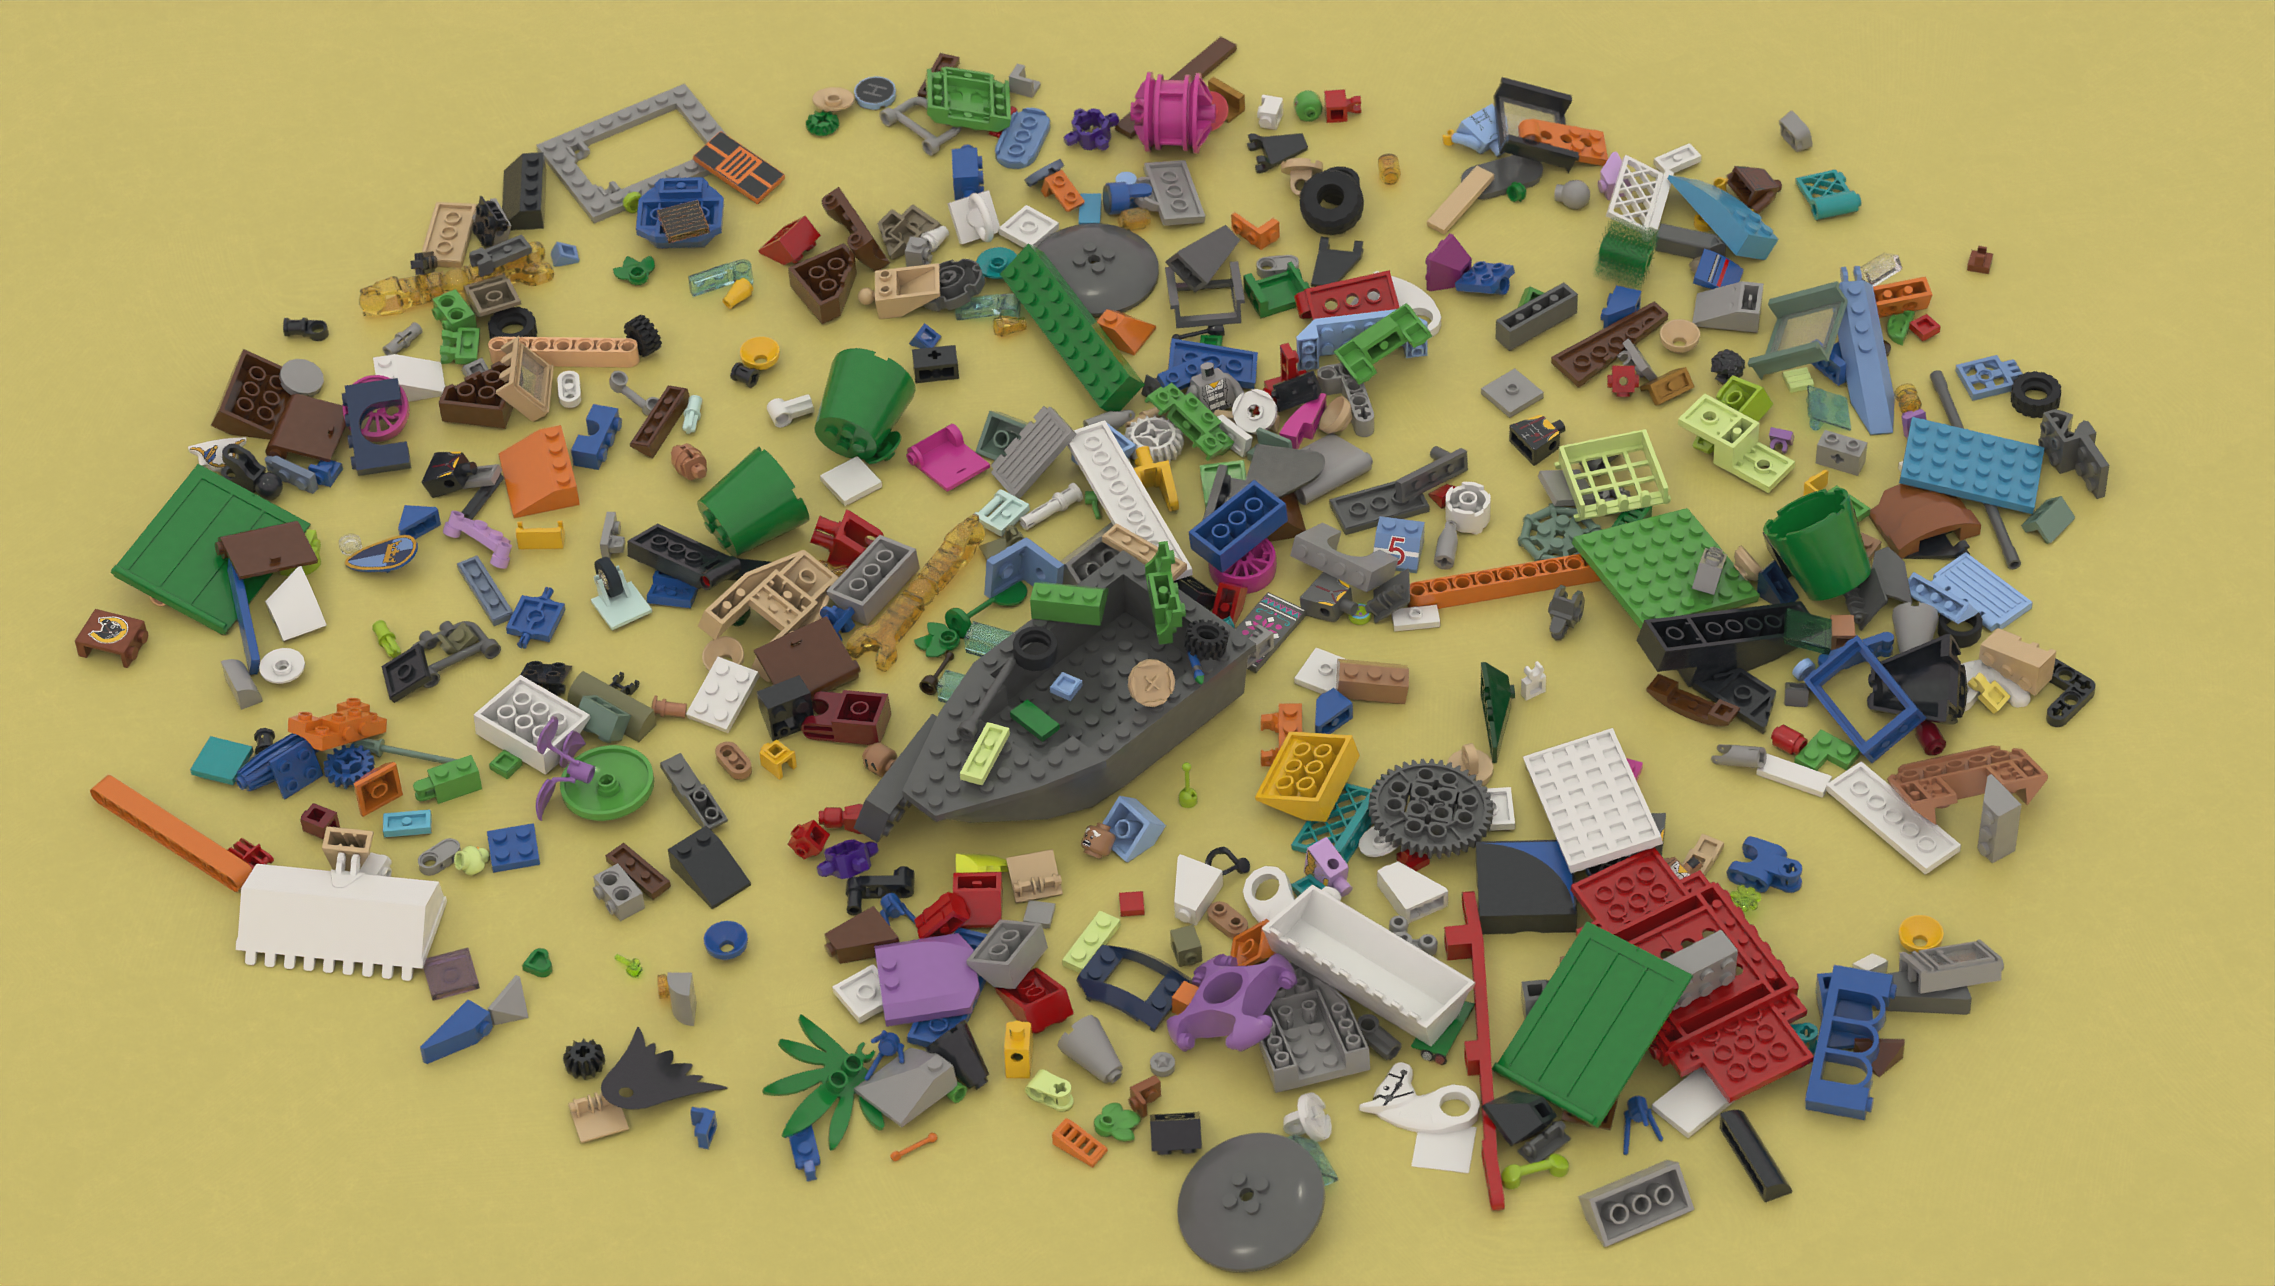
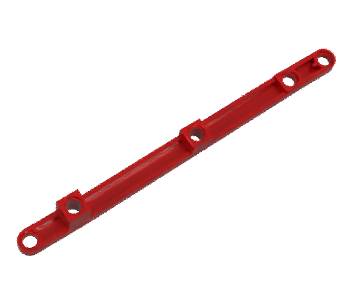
M1467 891L1462 892L1465 925L1444 927V945L1447 961L1470 958L1472 960L1473 981L1475 982L1473 989L1477 1040L1464 1041V1059L1467 1076L1479 1075L1482 1108L1485 1103L1494 1100L1485 953L1475 892ZM1482 1108L1484 1140H1482L1481 1156L1491 1211L1504 1210V1192L1497 1156L1496 1126Z

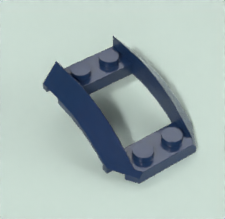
M1102 945L1076 979L1080 989L1082 987L1086 995V1000L1089 1002L1095 1000L1112 1006L1136 1021L1141 1020L1150 1026V1030L1155 1032L1172 1010V996L1183 981L1192 984L1190 977L1157 957L1138 950L1110 945ZM1123 959L1140 963L1164 976L1146 1001L1121 988L1105 983Z

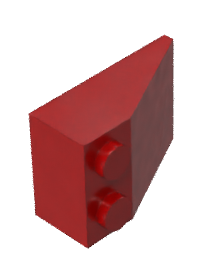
M1037 967L1030 970L1015 989L994 987L996 993L1017 1021L1031 1023L1032 1034L1040 1033L1054 1023L1064 1022L1067 1017L1074 1014L1067 989Z

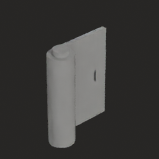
M1331 433L1300 449L1321 453L1325 458V467L1317 479L1294 491L1297 500L1302 505H1305L1370 471L1373 460L1367 452L1365 453Z

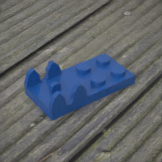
M1171 338L1168 369L1208 353L1210 356L1209 360H1213L1215 363L1214 367L1219 368L1223 373H1229L1238 381L1242 388L1254 389L1258 352Z

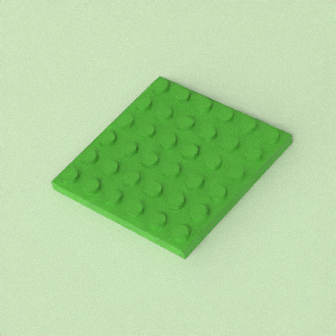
M1688 508L1573 537L1572 545L1640 629L1644 620L1722 611L1758 602L1759 593L1734 567V563L1728 556L1726 557L1714 595L1692 589L1705 548H1721Z

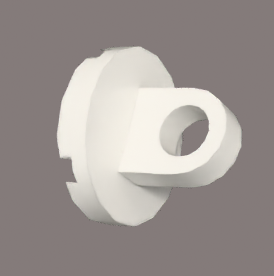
M1313 1092L1301 1095L1298 1099V1111L1284 1117L1283 1129L1289 1135L1298 1136L1307 1133L1315 1142L1324 1141L1329 1138L1332 1129L1330 1116L1328 1114L1325 1115L1323 1111L1326 1108L1325 1104Z

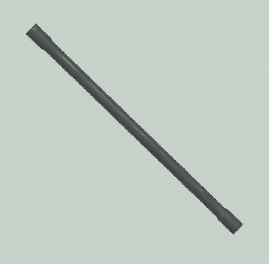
M1933 371L1930 374V379L1935 391L1939 395L1950 425L1964 429L1942 371ZM1983 503L2002 548V554L2008 568L2011 570L2019 568L2021 561L2015 547L2012 545L1997 506Z

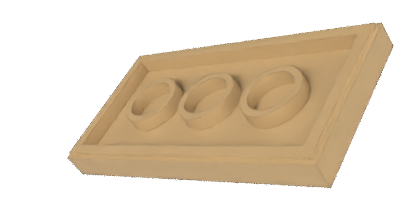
M436 202L422 252L434 251V256L437 257V267L462 268L472 234V224L474 223L472 217L475 215L478 204Z

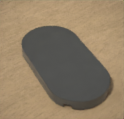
M1512 155L1476 165L1493 173L1495 178L1477 199H1489L1507 194L1508 186L1515 181L1517 183L1520 182L1525 188L1535 186L1543 175L1542 163ZM1472 166L1464 171L1461 176V183L1476 166Z

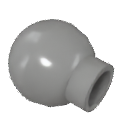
M1572 180L1565 185H1556L1555 201L1563 202L1564 205L1571 209H1581L1589 202L1590 190L1583 181Z

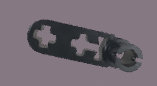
M901 866L894 870L893 875L859 876L849 878L846 882V896L848 897L847 913L854 916L862 912V899H882L889 893H895L899 898L911 897L914 893V870L907 866Z

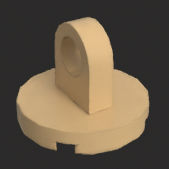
M1292 158L1286 160V163L1284 161L1281 163V172L1291 175V190L1299 197L1301 191H1298L1296 188L1298 182L1307 181L1314 174L1323 171V163L1319 160H1316V163H1311V159Z
M1147 659L1139 662L1133 667L1128 677L1130 695L1136 702L1144 706L1156 707L1167 701V698L1174 691L1175 678L1173 671L1165 663L1157 659Z
M1473 743L1462 745V750L1453 753L1447 764L1452 762V768L1460 765L1461 772L1468 769V776L1475 774L1476 781H1483L1482 786H1485L1493 775L1491 758L1486 753L1476 750Z

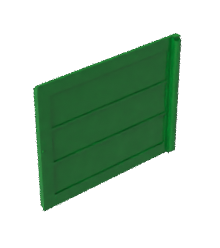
M197 464L117 565L111 569V574L115 578L221 635H226L237 621V614L227 571L229 558L223 559L221 555H217L215 550V542H218V537L292 521H298L305 533L311 524ZM273 573L243 579L248 604L251 603Z
M1587 921L1498 1063L1495 1062L1492 1071L1535 1095L1543 1096L1549 1103L1595 1128H1599L1690 983L1693 975Z

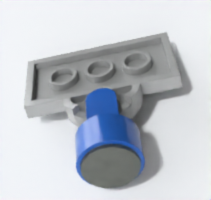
M1185 160L1144 163L1143 170L1146 177L1138 178L1135 184L1114 182L1106 183L1103 187V206L1108 215L1127 214L1130 210L1143 208L1149 211H1158L1163 226L1205 222V214Z

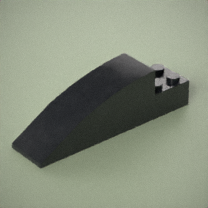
M1802 601L1647 619L1644 620L1636 641L1657 672L1677 670L1687 686L1693 687L1694 681L1699 679L1701 682L1712 680L1713 675L1727 673L1739 667L1745 671H1750L1772 662L1821 636L1823 631Z

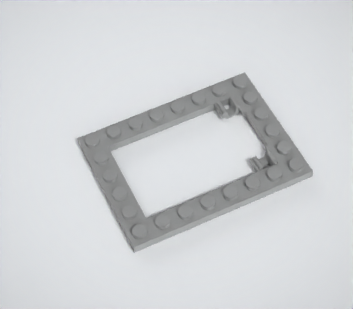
M682 84L536 146L538 153L544 152L545 162L593 223H597L625 211L623 199L627 194L639 192L643 196L654 187V184L660 178H704L712 173L692 159L623 189H620L615 181L609 182V187L604 190L602 186L592 185L576 165L577 161L585 159L590 154V149L587 146L676 109L705 144L720 131L725 132L689 88Z

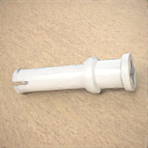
M1071 483L1068 486L1069 488L1064 491L1054 493L1051 500L1019 518L1022 528L1027 531L1059 510L1065 511L1072 503L1082 501L1083 494L1080 488L1075 483Z

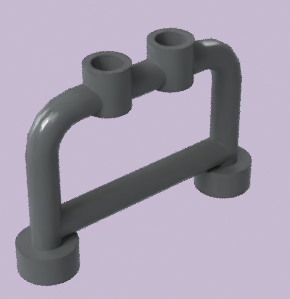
M445 621L440 625V631L435 634L428 630L424 631L419 636L420 641L413 644L412 647L419 643L424 649H433L440 642L437 637L440 633L447 638L462 622L453 625L450 621ZM462 621L476 634L479 642L429 665L432 680L424 684L426 688L434 687L440 681L438 671L480 651L488 659L495 658L499 655L501 646L495 639H489L474 622Z

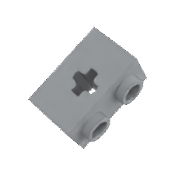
M1825 430L1817 444L1816 464L1858 476L1866 462L1867 442Z

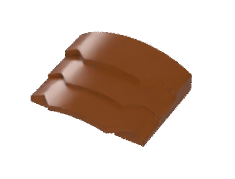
M1899 484L1885 490L1879 504L1870 510L1869 518L1890 549L1901 559L1918 552L1920 540L1952 530L1959 540L1980 535L1981 524L1976 516L1956 496L1905 484Z

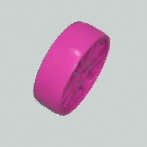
M370 375L357 380L353 384L391 378L381 375ZM401 386L402 405L395 406L399 409L398 413L393 414V416L388 415L387 410L389 407L378 409L377 413L371 411L364 418L365 420L369 417L365 428L361 429V433L369 442L390 440L397 436L405 427L409 418L410 407L407 395ZM342 404V412L344 419L345 414L349 413L348 406H343ZM383 419L389 426V429L381 431L379 421ZM372 421H376L377 432H369Z
M1266 538L1223 573L1208 563L1209 572L1217 586H1219V582H1229L1248 587L1247 594L1254 593L1268 586L1273 580L1277 568L1276 552L1272 543Z

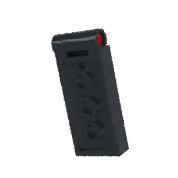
M658 523L628 540V557L698 589L710 590L740 572L742 568L740 561L735 556H728Z

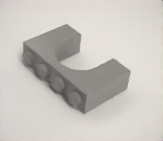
M1325 523L1316 525L1295 536L1290 554L1291 557L1365 592L1384 584L1394 577L1399 558L1382 550L1362 557L1340 553L1336 550L1342 531Z

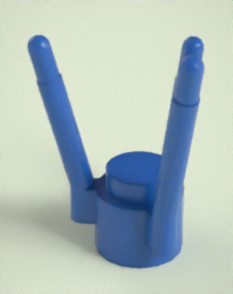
M895 893L886 894L881 899L880 904L883 909L880 911V914L889 926L888 917L897 918L904 914L915 924L914 919L916 917L907 909Z
M883 1030L880 1035L871 1039L873 1044L880 1041L878 1044L880 1052L865 1076L866 1081L870 1079L884 1055L892 1056L898 1051L899 1061L904 1063V1044L900 1043V1039L896 1034L887 1033L886 1030Z
M1643 1096L1630 1098L1627 1101L1628 1110L1624 1111V1155H1627L1629 1150L1631 1119L1635 1122H1643L1645 1127L1649 1125V1120L1658 1140L1663 1141L1652 1111L1648 1108L1646 1099Z

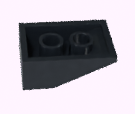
M704 826L668 849L671 869L712 909L751 886V882L723 842L707 826Z

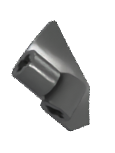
M1889 547L1875 551L1872 569L1874 567L1877 568L1887 600L1890 597L1903 603L1911 602L1912 606L1905 562Z

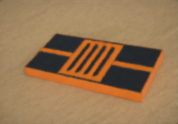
M722 131L693 155V161L756 204L763 200L785 179L784 173Z

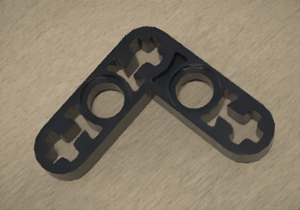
M2056 658L2053 676L2049 682L2064 690V692L2048 707L2047 723L2053 727L2064 726L2093 698L2096 687L2095 682L2091 678ZM2068 675L2071 679L2062 680L2059 676ZM2068 699L2075 700L2077 704L2069 705L2065 703V701Z

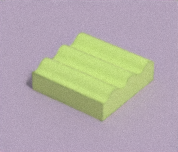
M1807 367L1782 373L1790 393L1814 388V382Z

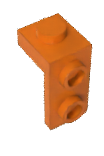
M1063 170L1044 178L1041 192L1045 198L1054 194L1066 212L1084 204V199Z
M1236 212L1231 214L1232 230L1260 250L1280 238L1279 221L1275 218L1257 228Z

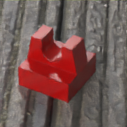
M1409 849L1396 854L1398 862L1415 871L1430 864V859L1425 853L1421 858L1416 851L1413 855H1410Z

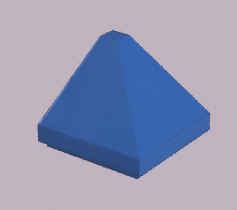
M924 323L909 344L920 349L931 348L937 344L942 336Z

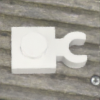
M1538 661L1535 662L1534 669L1531 670L1528 666L1524 668V673L1527 676L1521 679V696L1526 701L1546 692V675L1543 673V666Z

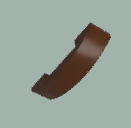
M1657 674L1647 687V692L1658 702L1672 711L1700 723L1729 726L1740 711V707L1721 699L1715 704L1679 689L1678 681L1661 674Z

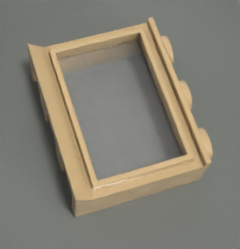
M519 336L501 346V350L507 354L502 358L501 363L505 366L511 365V367L500 374L499 378L504 382L509 380V383L497 389L496 394L534 422L549 413L554 365H549L523 343L521 344Z

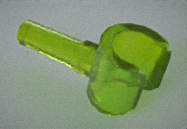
M619 954L615 955V960L627 966L626 972L628 975L634 978L640 975L643 969L640 967L639 959L634 958L631 961Z

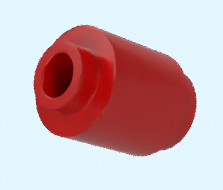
M1784 724L1776 727L1771 734L1772 744L1791 755H1798L1808 743V739L1804 738L1802 733Z

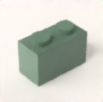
M597 695L583 696L578 708L590 715V719L583 730L597 734L598 739L606 743L622 740L631 715Z

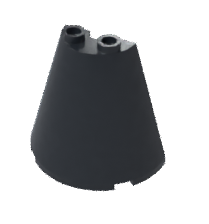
M1945 634L1880 661L1926 717L1925 721L1946 725L1958 723L1957 718L1963 716L1966 707L1967 677L1965 665H1961V661L1957 656L1961 655V651L1951 634ZM1871 667L1868 682L1869 686L1873 688V692L1867 698L1868 708L1873 711L1899 715L1906 708Z

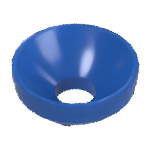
M733 921L715 923L707 929L704 935V945L707 952L714 958L721 960L738 957L745 951L748 944L746 929ZM726 944L734 947L730 952H723L720 949Z

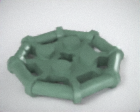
M1550 503L1548 507L1531 515L1527 514L1524 516L1523 527L1517 541L1518 545L1524 547L1534 558V561L1580 554L1572 545L1573 537L1602 529L1591 518L1581 521L1587 527L1582 529L1578 525L1579 522H1576L1574 519V515L1578 514L1576 508L1554 506L1553 503ZM1550 516L1549 520L1542 523L1539 522V520ZM1531 529L1537 531L1536 536H1530ZM1561 535V536H1564V538L1561 539L1560 537H1556V536Z

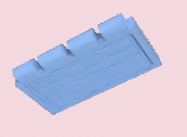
M1966 552L1936 572L1931 581L1971 604L1980 613L1983 619L1982 625L1991 632L1997 628H2005L2032 609L2033 602Z

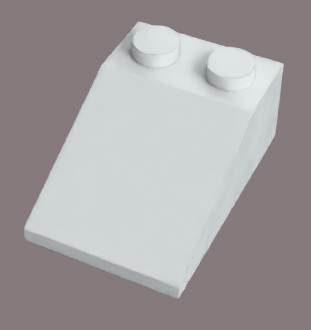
M397 354L373 358L375 374L391 379L398 378L399 384L405 391L409 402L440 397L442 395L445 383L441 362Z

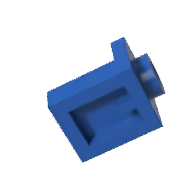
M320 460L317 465L310 464L308 470L315 473L318 485L331 487L343 470L342 463L336 461L325 462Z
M692 1107L690 1111L692 1125L696 1126L694 1135L698 1139L699 1148L709 1149L717 1128L715 1111L707 1108Z

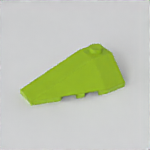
M1733 375L1718 391L1716 396L1718 401L1757 422L1773 405L1762 386ZM1698 435L1696 436L1692 445L1695 449L1707 454L1714 451V444Z

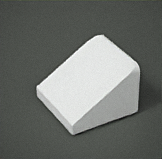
M1873 953L1853 963V967L1856 969L1879 973L1887 972L1888 961Z

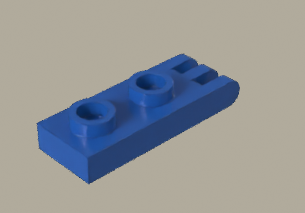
M1205 353L1159 373L1157 380L1162 388L1172 382L1179 390L1190 386V379L1193 376L1201 374L1200 366L1206 363L1205 361L1213 363V365L1215 363L1213 360H1209V354Z

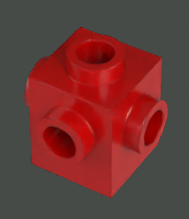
M1611 366V375H1607V388H1611V392H1616V397H1630V392H1635V388H1639V374L1635 375V366ZM1621 377H1625L1627 383L1623 386L1619 382Z
M813 819L803 825L798 824L791 831L792 837L787 845L798 856L806 859L821 853L830 834Z

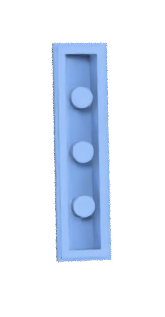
M1915 572L1908 578L1911 598L1920 603L1933 606L1939 614L1959 624L1978 613L1971 604Z

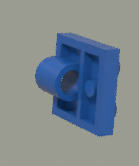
M1476 262L1473 267L1455 282L1456 290L1505 295L1510 287L1509 278L1515 273L1514 266L1504 263Z

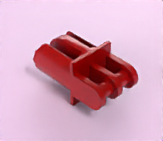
M240 838L239 841L233 844L234 849L232 847L228 849L229 852L249 864L252 869H254L256 864L267 865L274 862L273 857L263 850L260 844L254 846L244 838Z

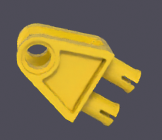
M1148 446L1137 448L1136 454L1138 458L1135 459L1136 467L1133 469L1145 488L1159 487L1168 511L1179 510L1178 497L1169 461L1153 463Z

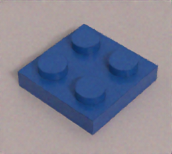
M534 823L487 831L493 873L540 865Z

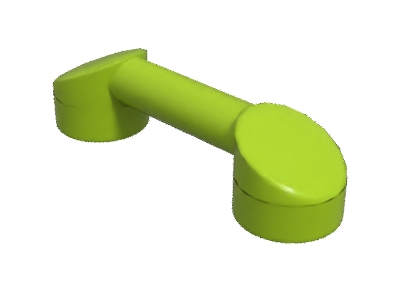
M1552 1154L1547 1160L1523 1166L1509 1165L1501 1173L1502 1186L1507 1189H1515L1521 1184V1176L1548 1169L1551 1175L1563 1177L1569 1171V1163L1563 1156Z

